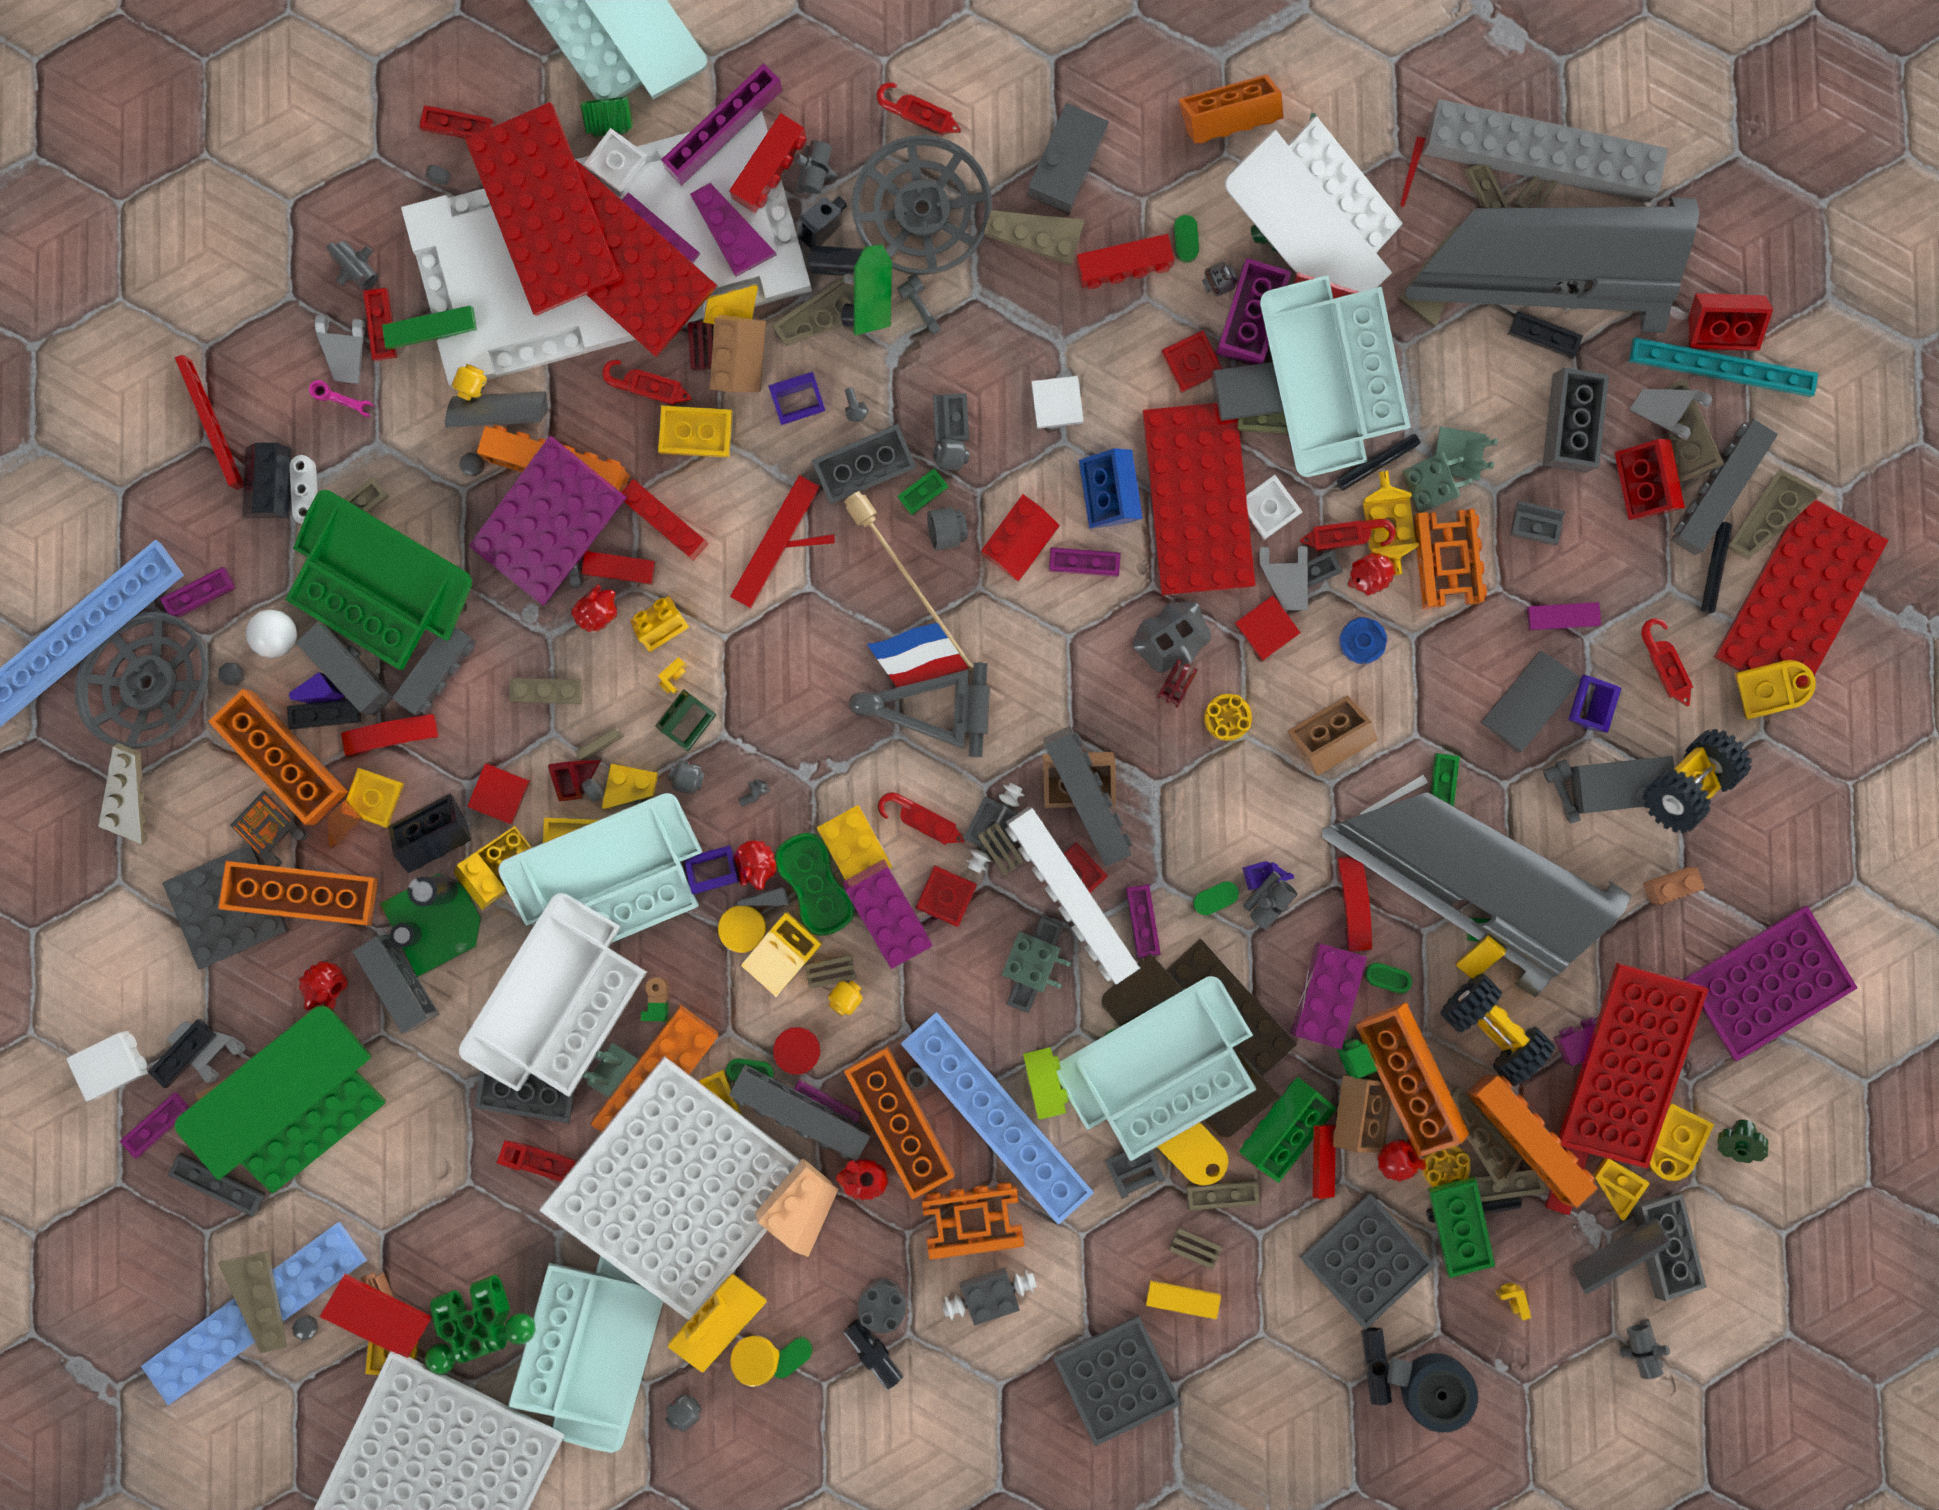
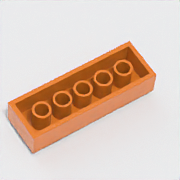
M494 425L493 428L485 426L477 454L488 463L518 472L524 471L546 441V439L542 438L535 441L530 439V435L516 431V434L507 432L508 429L499 425ZM563 445L618 491L622 492L625 489L630 475L624 470L625 467L620 466V462L608 458L605 462L598 459V456L595 454L584 452L582 455L575 452L574 448Z
M242 689L208 721L305 825H315L349 793L254 691Z
M226 861L218 909L372 926L378 879Z
M1407 1002L1367 1016L1356 1025L1364 1044L1368 1045L1367 1049H1370L1369 1053L1372 1054L1371 1058L1376 1063L1375 1067H1377L1378 1074L1418 1158L1461 1144L1469 1135V1132Z
M680 1004L594 1115L591 1125L602 1132L664 1056L687 1074H690L718 1038V1031Z
M888 1046L844 1070L912 1200L955 1177V1171Z
M1486 1074L1466 1092L1525 1162L1545 1182L1562 1204L1577 1208L1598 1189L1593 1183L1595 1181L1594 1177L1586 1169L1582 1171L1576 1164L1578 1159L1569 1150L1565 1151L1560 1146L1562 1142L1559 1137L1552 1131L1549 1133L1544 1128L1545 1122L1538 1114H1532L1528 1110L1527 1106L1529 1104L1521 1095L1518 1094L1516 1096L1510 1089L1512 1087L1511 1083L1504 1076L1499 1077L1498 1075Z

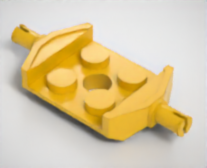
M1389 471L1378 472L1381 487L1362 501L1365 521L1391 519L1395 524L1396 535L1393 542L1389 545L1381 546V542L1388 538L1389 532L1384 528L1371 529V537L1368 541L1370 554L1374 553L1377 555L1380 553L1382 556H1388L1394 564L1396 572L1394 576L1402 575L1401 557L1419 546L1415 539L1410 497H1412L1411 492L1391 487Z

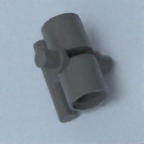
M817 140L811 141L810 146H806L804 156L799 153L795 156L794 161L801 166L795 189L796 192L804 194V192L820 194L824 180L834 181L836 179L837 173L828 166L832 150L829 144Z
M346 241L339 242L336 245L331 242L327 245L326 249L330 252V256L342 268L340 270L341 274L335 279L340 285L343 286L348 280L351 281L353 279L362 290H368L376 284L379 275L367 264L368 258L373 253L370 247L366 245L361 251L358 250L356 252Z
M1275 871L1270 874L1243 905L1250 912L1258 904L1251 912L1250 917L1259 927L1265 930L1279 917L1281 912L1288 910L1289 904L1298 895L1297 891L1284 880H1280L1273 887L1281 878Z
M1649 1319L1641 1320L1640 1324L1628 1327L1626 1331L1631 1345L1620 1348L1621 1356L1630 1357L1632 1360L1635 1359L1642 1379H1653L1663 1375L1662 1368L1664 1365L1661 1356L1670 1355L1669 1346L1656 1343Z

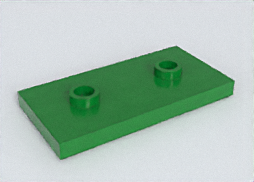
M1470 1177L1428 1188L1447 1276L1452 1278L1494 1267L1493 1252L1476 1178Z

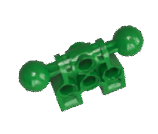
M491 1275L471 1284L470 1295L473 1305L471 1310L467 1311L463 1298L457 1290H452L431 1300L430 1308L437 1336L450 1343L451 1346L445 1343H438L427 1351L425 1365L428 1370L435 1374H446L454 1367L456 1361L466 1363L505 1348L508 1341L515 1345H523L533 1338L536 1332L535 1322L527 1314L518 1313L507 1320L504 1327L510 1306L498 1276Z

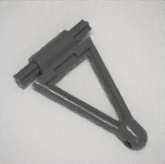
M974 662L973 684L970 686L968 685V669L878 693H855L849 700V707L857 715L876 716L964 749L965 733H969L968 757H983L984 734H988L990 687L987 686L988 663ZM956 685L953 733L884 707L885 702Z

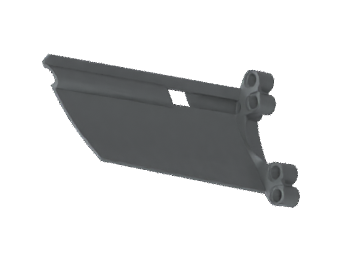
M1670 197L1669 207L1475 208L1424 267L1413 283L1405 290V294L1408 300L1640 311L1638 314L1641 315L1640 332L1664 333L1668 325L1671 306L1680 290L1681 279L1692 248L1699 218L1697 201L1695 198ZM1562 280L1593 282L1592 288L1581 295L1556 294L1552 292L1554 286Z
M1428 792L1322 828V838L1357 861L1362 862L1365 866L1481 941L1487 935L1491 936L1506 949L1504 957L1524 969L1522 975L1514 984L1533 997H1537L1552 978L1559 975L1605 931L1607 932L1612 928L1616 920L1625 912L1632 896L1629 892L1611 881L1605 891L1600 890ZM1458 900H1468L1487 912L1492 918L1486 923H1476L1454 909L1453 903Z

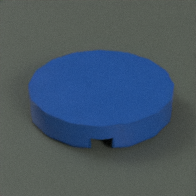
M1359 617L1351 620L1343 627L1339 636V646L1343 655L1357 664H1368L1376 661L1386 649L1387 634L1384 627L1374 619Z

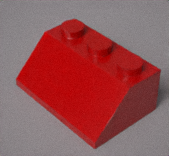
M1695 293L1689 312V348L1760 351L1773 312V308L1766 295Z
M1656 439L1614 452L1628 520L1661 515L1685 508L1670 439Z
M1022 494L982 548L981 555L1019 582L1060 525L1041 506Z

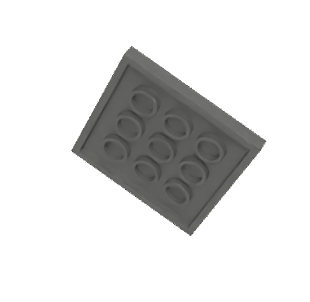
M250 844L162 882L198 970L289 931L283 916L218 909L226 861L261 865L256 851Z
M1370 1192L1363 1196L1299 1255L1301 1260L1365 1330L1435 1266L1432 1260Z
M1139 1314L1053 1356L1055 1364L1095 1447L1181 1405L1180 1399Z

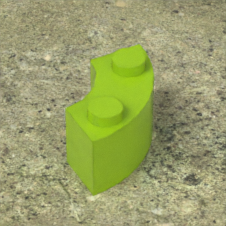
M1051 1047L1024 1053L1023 1057L1038 1120L1066 1114L1064 1104L1069 1103L1066 1089L1060 1088L1057 1070H1061L1058 1055L1053 1056Z

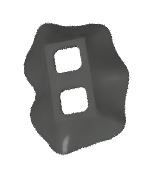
M1191 601L1171 602L1163 608L1157 617L1147 618L1140 624L1133 640V647L1154 670L1163 673L1173 668L1177 659L1181 660L1180 666L1185 665V663H1191L1200 649L1209 643L1211 633L1201 615L1199 604ZM1183 620H1186L1193 629V632L1185 638L1181 637L1175 628ZM1164 633L1168 634L1173 641V646L1166 651L1161 650L1156 642V638Z

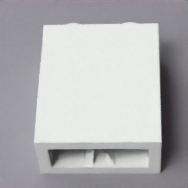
M129 1031L117 1033L66 1058L86 1102L98 1099L148 1074L146 1069L147 1063L140 1056L136 1048V1039Z

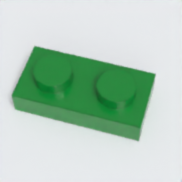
M934 468L899 494L897 498L909 514L913 516L946 491L949 486Z

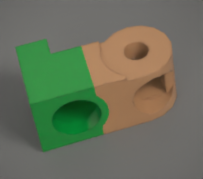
M654 977L649 979L645 986L646 993L648 994V1011H641V1021L665 1022L668 1020L669 984L663 977Z

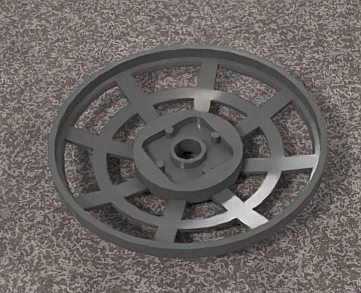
M928 135L900 138L875 152L861 169L852 195L853 220L862 243L866 247L873 246L868 240L861 222L875 221L880 234L890 244L886 249L890 258L897 251L911 256H926L928 269L908 268L892 262V269L915 275L944 272L961 264L970 257L985 237L984 230L992 210L991 190L987 177L974 157L952 141ZM916 146L938 147L954 155L947 166L934 161L918 160ZM907 148L909 162L896 167L886 177L874 168L888 155ZM961 160L975 173L982 192L972 195L968 194L964 182L955 173ZM920 168L932 169L942 174L936 183L922 180ZM911 170L912 182H909L902 188H899L892 182L900 174ZM870 176L879 184L874 197V212H860L861 191L867 177ZM949 179L958 187L962 197L949 200L943 189ZM885 190L896 197L893 210L881 211L880 209ZM984 202V220L977 238L965 232L970 220L971 205ZM920 203H924L929 207V210L924 214L916 211V206ZM964 207L963 219L960 227L957 228L948 222L950 210ZM896 219L902 228L895 239L886 230L883 224L884 220ZM941 230L953 236L946 243L935 248L933 247L932 235L937 234ZM910 235L922 237L924 250L912 249L904 246L903 243ZM958 240L970 246L956 260L937 267L936 254L948 250Z
M160 612L138 613L83 658L76 678L75 700L83 724L91 734L112 746L120 743L132 749H143L169 739L190 721L203 700L209 677V661L206 648L196 631L181 619ZM154 622L153 636L140 638L129 645L120 636L125 630L136 625ZM163 622L178 626L189 633L191 639L184 648L176 641L163 637ZM112 641L120 652L111 661L105 676L91 674L99 655ZM153 644L152 655L138 658L133 652L140 647ZM162 645L170 646L178 652L170 662L161 658ZM198 645L201 655L202 673L201 680L193 681L194 671L189 655ZM126 658L130 664L124 670L121 678L114 677L118 666ZM184 661L187 670V681H177L175 669ZM151 678V685L145 688V682ZM89 683L102 685V699L106 709L105 712L94 718L88 704ZM111 686L119 687L123 699L115 706H113L111 699ZM191 690H198L190 708L178 721L176 715L187 702ZM174 691H184L180 701L172 710L168 701ZM129 707L139 710L135 723L126 721L119 714ZM160 708L164 717L155 722L145 724L149 711ZM113 719L120 726L132 731L127 741L121 742L103 732L99 725ZM168 722L170 729L162 735L149 741L136 743L142 731L155 729Z

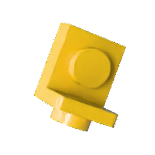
M680 657L675 659L657 675L661 679L659 685L666 693L672 692L676 695L679 692L671 683V680L674 679L676 681L686 673L684 669L688 665Z
M1507 1283L1502 1285L1501 1289L1495 1290L1496 1295L1501 1300L1510 1299L1509 1305L1512 1313L1516 1314L1522 1321L1532 1318L1524 1289L1518 1284Z

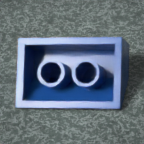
M1113 448L1079 460L1089 529L1127 524L1143 519L1132 450Z

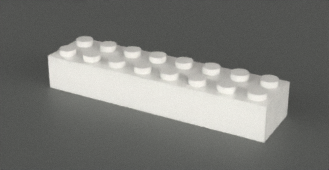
M1028 806L1007 820L1006 824L1008 827L1005 831L1013 842L1018 840L1021 845L1018 850L1027 862L1032 861L1034 867L1031 869L1040 882L1045 880L1048 886L1044 889L1054 902L1059 901L1061 906L1058 907V910L1067 922H1073L1074 926L1071 929L1081 942L1086 941L1088 945L1084 948L1094 962L1097 960L1100 962L1101 965L1098 966V969L1108 982L1112 980L1115 984H1118L1140 969L1033 808Z

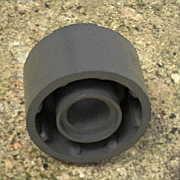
M953 507L928 511V531L932 547L935 551L956 548L960 546V542L966 541L968 531L963 512L960 510L954 511Z

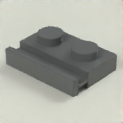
M967 393L933 395L935 443H939L942 439L969 441Z
M1518 501L1516 503L1517 507L1513 517L1510 536L1554 546L1558 545L1565 511Z

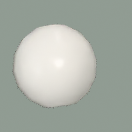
M265 610L257 613L248 622L245 632L247 643L252 651L266 658L284 656L295 646L297 639L296 625L292 619L285 613L277 610Z

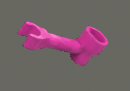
M315 380L309 386V393L316 400L337 402L359 411L364 417H371L368 413L363 412V408L366 405L375 407L370 401H359L333 392L321 380ZM321 390H324V393L322 395H319V392Z

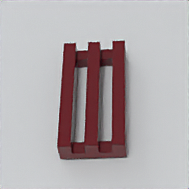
M702 321L697 323L688 322L691 370L711 369L713 350L712 324L702 323ZM704 328H707L709 364H705L704 358ZM694 329L698 331L700 362L698 365H696Z

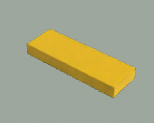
M1150 1280L1145 1304L1150 1307L1217 1319L1221 1295L1219 1293Z

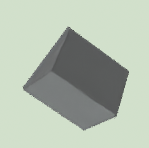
M1391 1358L1388 1383L1408 1387L1412 1362Z

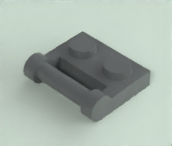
M1153 1150L1132 1161L1129 1160L1125 1151L1105 1159L1122 1199L1128 1197L1129 1193L1156 1181L1160 1183L1165 1180ZM1147 1168H1153V1173L1123 1185V1179Z

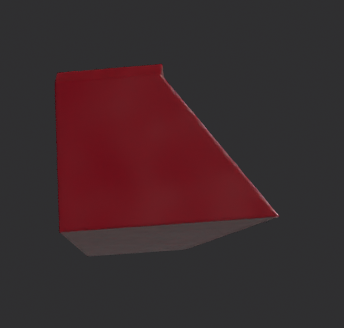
M602 760L568 761L548 764L559 802L582 799L584 794L581 786L582 783L589 778L592 779Z

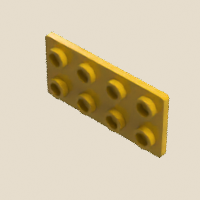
M731 1273L670 1340L668 1348L700 1372H704L765 1305L766 1298L735 1274Z

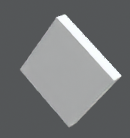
M610 128L584 162L583 166L622 195L647 162L649 156Z
M1078 376L1031 382L1037 429L1083 424Z
M1273 475L1246 495L1248 519L1264 540L1302 513V510L1276 475Z

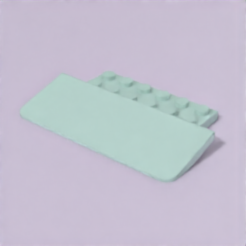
M527 0L596 100L624 97L642 84L654 100L687 82L702 72L707 66L706 55L667 0Z
M1326 275L1269 290L1262 295L1260 305L1294 461L1300 475L1311 477L1367 462L1363 443L1364 439L1411 428L1382 287L1333 299L1329 277Z
M664 793L509 857L501 862L499 874L526 926L538 921L554 895L563 893L622 926L612 941L615 942L699 907L695 894L691 893L689 881L680 862L702 853V849L678 799L672 794Z
M1213 976L1202 979L1060 1061L1061 1070H1057L1059 1082L1062 1088L1066 1089L1067 1097L1086 1129L1089 1130L1108 1120L1130 1161L1257 1090L1233 1050L1234 1046L1252 1037L1253 1034L1222 982Z
M601 1255L595 1273L548 1263L533 1316L536 1332L533 1338L525 1345L510 1397L509 1407L554 1416L551 1428L565 1434L562 1441L612 1453L618 1451L623 1446L663 1301Z

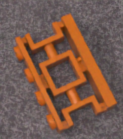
M1474 508L1457 511V522L1437 524L1436 512L1429 514L1428 512L1418 513L1413 517L1416 543L1419 544L1416 551L1422 609L1446 606L1445 595L1464 594L1466 605L1484 602V598L1487 596V588L1482 582L1484 563L1480 561L1479 551L1482 550V541L1477 535L1479 516L1475 514ZM1466 527L1467 540L1454 541L1453 529ZM1443 530L1444 542L1431 545L1430 531ZM1460 547L1462 569L1442 570L1440 549ZM1470 573L1472 587L1459 588L1457 575H1467ZM1448 576L1449 589H1439L1436 591L1435 577Z
M1011 1182L999 1183L996 1188L989 1189L987 1185L973 1187V1191L964 1192V1189L950 1190V1194L940 1195V1192H931L922 1198L923 1216L935 1214L938 1230L937 1236L927 1237L929 1260L1025 1247L1022 1224H1009L1007 1204L1018 1202L1016 1185H1011ZM1010 1195L1001 1197L1002 1211L989 1212L987 1199L977 1201V1199ZM963 1201V1203L954 1204L955 1217L941 1219L940 1206L930 1207L932 1205ZM983 1207L986 1229L962 1232L960 1210ZM1004 1220L1006 1233L1015 1232L1014 1234L982 1238L992 1235L990 1222ZM957 1227L958 1240L968 1239L935 1244L944 1242L943 1229Z

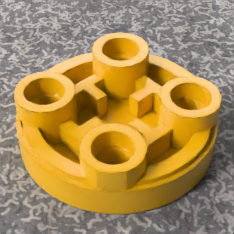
M1219 695L1212 699L1205 709V726L1209 733L1219 740H1236L1242 737L1251 727V709L1247 702L1239 695Z
M751 906L731 907L721 916L718 924V934L721 942L728 949L738 953L754 950L767 932L762 914Z
M1456 1145L1423 1156L1427 1168L1422 1170L1425 1180L1432 1187L1469 1178L1471 1171L1470 1158L1464 1150Z
M762 1336L743 1338L735 1345L731 1353L730 1364L732 1372L736 1379L744 1385L759 1386L765 1384L774 1376L777 1370L780 1356L779 1351L768 1339Z

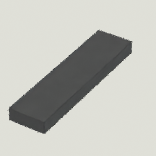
M1041 916L1033 937L1055 946L1063 925ZM1015 981L1006 1005L1029 1014L1037 990Z
M178 1153L167 1175L252 1217L257 1214L266 1193L227 1174L218 1181L202 1162L183 1153Z

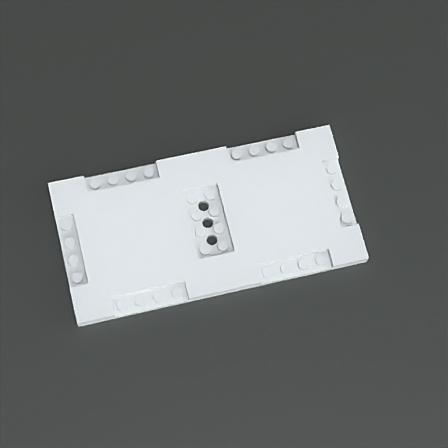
M762 111L682 186L665 170L661 159L690 132L637 146V148L649 156V159L623 194H619L603 181L601 182L621 200L629 192L700 252V256L693 264L718 285L710 296L725 294L727 291L738 290L756 284L758 285L754 306L756 307L812 291L782 181L780 180L775 189H771L767 195L768 200L762 209L759 208L756 213L733 200L729 192L768 132ZM589 156L575 159V161L577 160L583 165ZM711 183L769 244L777 255L735 277L690 193ZM485 189L451 198L444 195L401 207L412 250L416 254L431 314L469 305L474 308L476 331L437 340L448 384L452 389H454L452 382L457 369L460 366L465 367L466 364L484 370L483 375L487 377V380L636 340L587 295L535 316L532 313ZM706 301L688 322L697 323L703 321Z

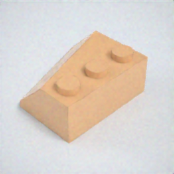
M803 1158L756 1210L757 1222L793 1252L809 1257L839 1188Z

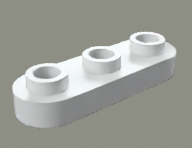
M298 455L290 462V483L293 518L302 525L305 516L302 517L301 512L304 509L308 511L318 491L314 461L305 455ZM300 463H304L302 470L298 469ZM302 486L306 487L304 493H300V488Z

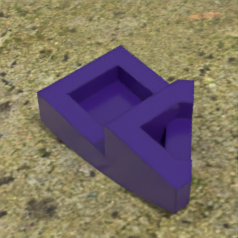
M1264 861L1242 867L1248 890L1259 888L1273 871L1277 872L1281 877L1276 883L1280 880L1294 879L1292 873H1287L1274 862Z

